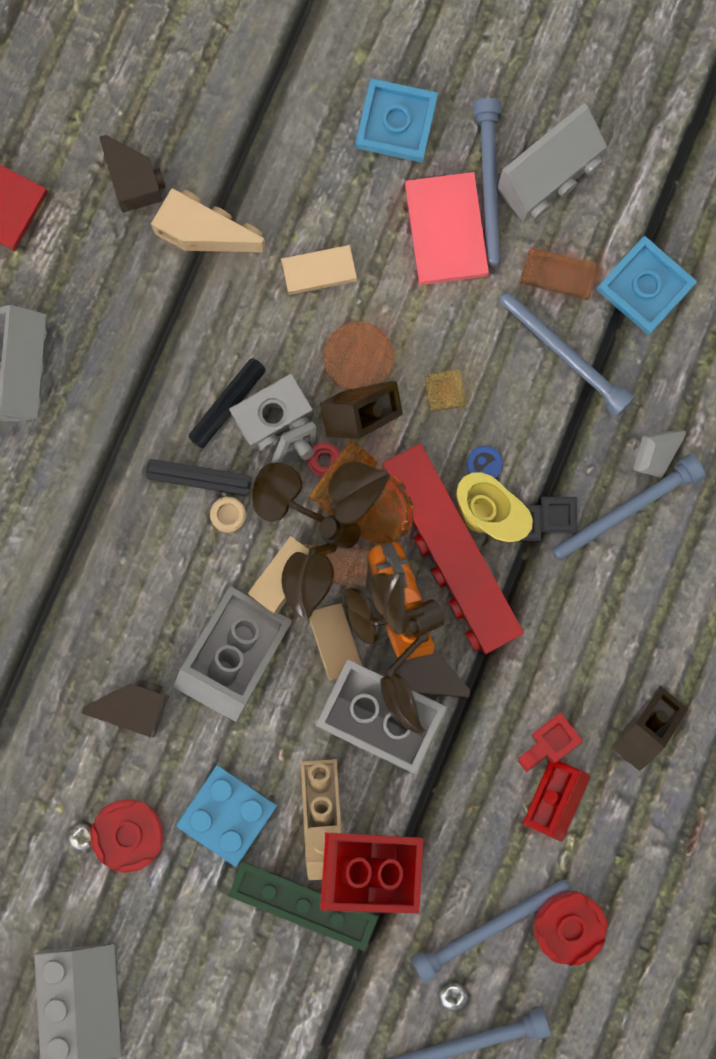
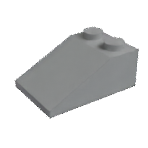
M229 586L181 667L173 688L237 722L292 620L280 613L277 615L273 614L255 599Z

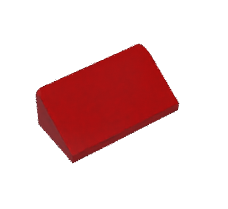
M549 761L522 824L562 842L588 785L590 775L561 761L554 765Z

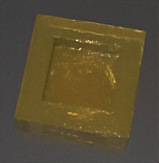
M460 370L425 375L424 379L430 412L466 406Z

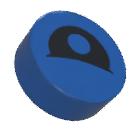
M488 446L474 449L466 462L468 474L482 472L495 479L499 476L503 465L500 454L494 448Z

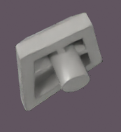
M308 422L283 433L271 463H283L292 466L301 459H310L314 455L312 447L316 445L315 424Z
M676 429L643 435L640 446L634 452L636 460L633 470L662 478L681 445L686 431Z

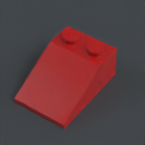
M325 832L320 910L419 914L423 838Z

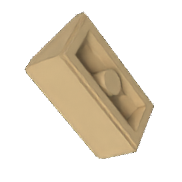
M291 536L247 593L275 615L279 613L287 602L281 582L283 568L287 560L293 553L301 552L308 555L309 552L308 548Z
M342 603L314 610L309 621L329 682L338 680L347 659L361 666L362 664Z

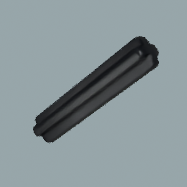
M250 358L189 433V439L196 446L204 448L231 415L229 409L240 403L262 377L266 369L261 362Z
M156 459L149 460L146 467V478L148 480L243 496L248 495L251 488V476L246 474Z

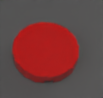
M135 799L117 800L104 807L95 818L90 832L91 847L98 860L110 869L121 873L136 872L151 864L160 853L164 841L163 824L157 812L148 804Z
M562 891L549 897L540 906L534 920V936L541 951L553 962L569 964L570 966L581 965L592 960L602 950L605 943L607 919L602 908L590 896L578 891Z

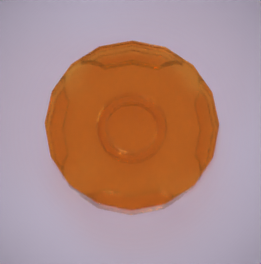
M352 322L342 325L331 334L325 344L323 360L327 375L342 389L350 390L385 382L392 369L394 352L389 338L381 329L370 323Z
M390 474V478L376 503L362 519L356 522L360 528V535L373 543L386 544L398 540L409 531L413 522L414 505L412 499L407 497L404 491L406 487L403 482Z

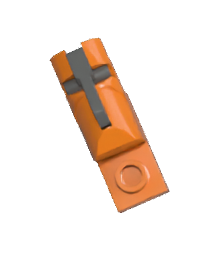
M391 542L388 545L373 547L368 553L371 575L373 576L377 573H404L406 610L423 603L414 574L399 542ZM388 624L385 625L398 658L417 638L414 636L408 637L405 633L398 635L392 631ZM429 632L427 633L429 640L422 643L406 660L434 653L435 645Z

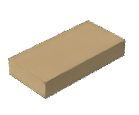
M350 245L281 258L288 295L357 282Z

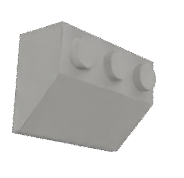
M585 103L580 105L502 169L497 193L523 223L531 216L535 219L542 216L551 207L549 202L558 194L561 197L566 196L578 184L576 182L577 178L584 173L588 176L591 175L604 163L602 157L607 145L588 106Z
M13 305L0 307V421L18 422L37 419L41 404L39 396L40 381L44 369L42 361L43 347L47 330L45 327L46 314Z
M347 659L315 726L416 774L447 707L412 691L420 724L426 731L422 733L410 731L399 724L386 707L380 686V679L384 676Z
M115 943L42 949L34 954L40 1059H114L121 1057L122 1046Z

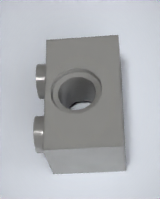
M292 374L287 375L229 409L231 416L252 451L258 448L261 451H265L273 447L280 441L278 438L280 435L310 422L309 419L313 417V409ZM271 408H278L283 412V418L278 423L271 424L264 420L265 412Z

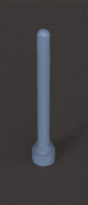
M481 98L473 102L474 118L477 119V124L481 125L485 248L487 264L496 266L500 262L495 124L498 123V118L501 117V100L497 98Z
M504 292L500 295V303L605 397L603 401L607 404L606 409L616 418L635 399L636 396L626 387L621 389L618 385L614 387L511 293Z
M692 453L678 461V465L674 467L673 473L555 546L553 556L557 559L565 558L682 483L685 486L689 483L692 485L696 484L706 477L702 465Z
M559 880L438 951L432 953L430 950L425 954L421 951L410 957L423 984L437 977L436 973L441 971L440 966L536 912L549 897L562 891H569L570 884L566 880Z
M540 1007L530 1010L529 1015L523 1016V1021L389 1059H446L528 1035L529 1039L536 1037L537 1040L551 1037L544 1009Z

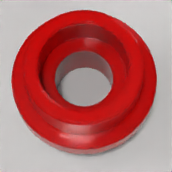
M321 442L312 447L314 455L307 460L309 470L320 478L332 477L335 471L342 466L340 450L328 442ZM322 455H328L332 461L329 466L323 467L319 465L318 458Z

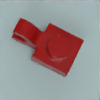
M560 712L532 733L531 737L537 744L518 758V763L526 773L545 757H548L554 765L581 745L583 740Z

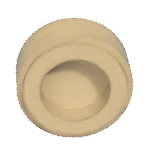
M222 497L212 505L210 519L219 531L234 533L245 524L246 510L238 499Z

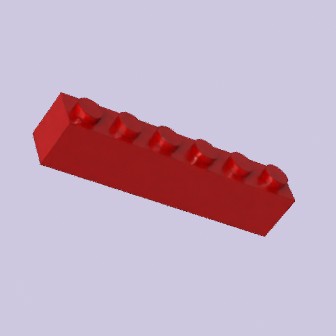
M420 443L383 462V471L390 474L385 489L389 494L396 493L401 503L396 508L405 525L412 523L418 536L413 539L423 557L426 555L430 556L435 566L430 571L439 588L446 586L452 599L447 601L457 620L460 618L464 619L469 629L464 634L473 651L476 652L480 649L484 656L523 635L522 628L422 444Z

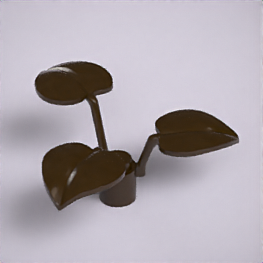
M356 461L347 462L340 466L332 476L328 489L330 497L334 500L329 508L335 515L324 517L293 501L300 494L303 485L299 473L293 467L283 463H270L259 471L258 476L255 478L252 495L256 514L263 520L276 522L285 517L290 506L292 509L320 522L319 534L326 542L324 545L312 547L308 555L301 552L293 553L283 568L281 579L283 593L289 605L302 617L311 618L315 608L324 600L333 583L334 568L328 557L318 553L328 550L335 552L337 546L348 549L356 545L360 538V528L356 522L362 519L376 503L390 478L389 473Z
M377 573L370 579V589L377 610L385 618L378 619L373 617L370 601L361 591L355 588H348L343 591L348 616L357 636L367 644L377 641L375 626L386 624L398 635L405 633L408 637L414 636L417 638L387 669V676L380 679V686L386 707L393 718L406 729L422 733L426 730L420 724L413 693L403 677L396 674V671L422 643L429 640L428 632L444 625V614L439 604L433 599L406 610L404 573Z

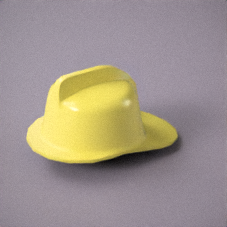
M482 472L470 473L461 479L456 492L458 512L468 529L477 533H487L493 538L505 542H517L528 536L532 530L533 522L529 509L499 481Z

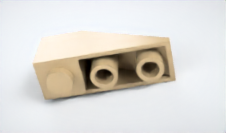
M172 188L151 223L155 235L185 251L264 252L266 249L265 240L261 237L262 232L248 223H244L243 226L231 220L232 216L216 206L210 209L202 205L201 199L187 190H183L180 193Z
M337 759L301 762L308 880H322L325 832L342 833Z

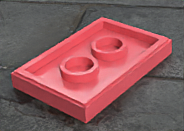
M474 172L405 181L419 285L487 277L489 271Z

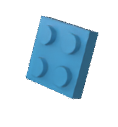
M370 78L355 148L423 163L438 93Z
M644 235L598 285L596 290L649 336L695 286L697 281Z
M217 765L176 827L237 867L278 805Z

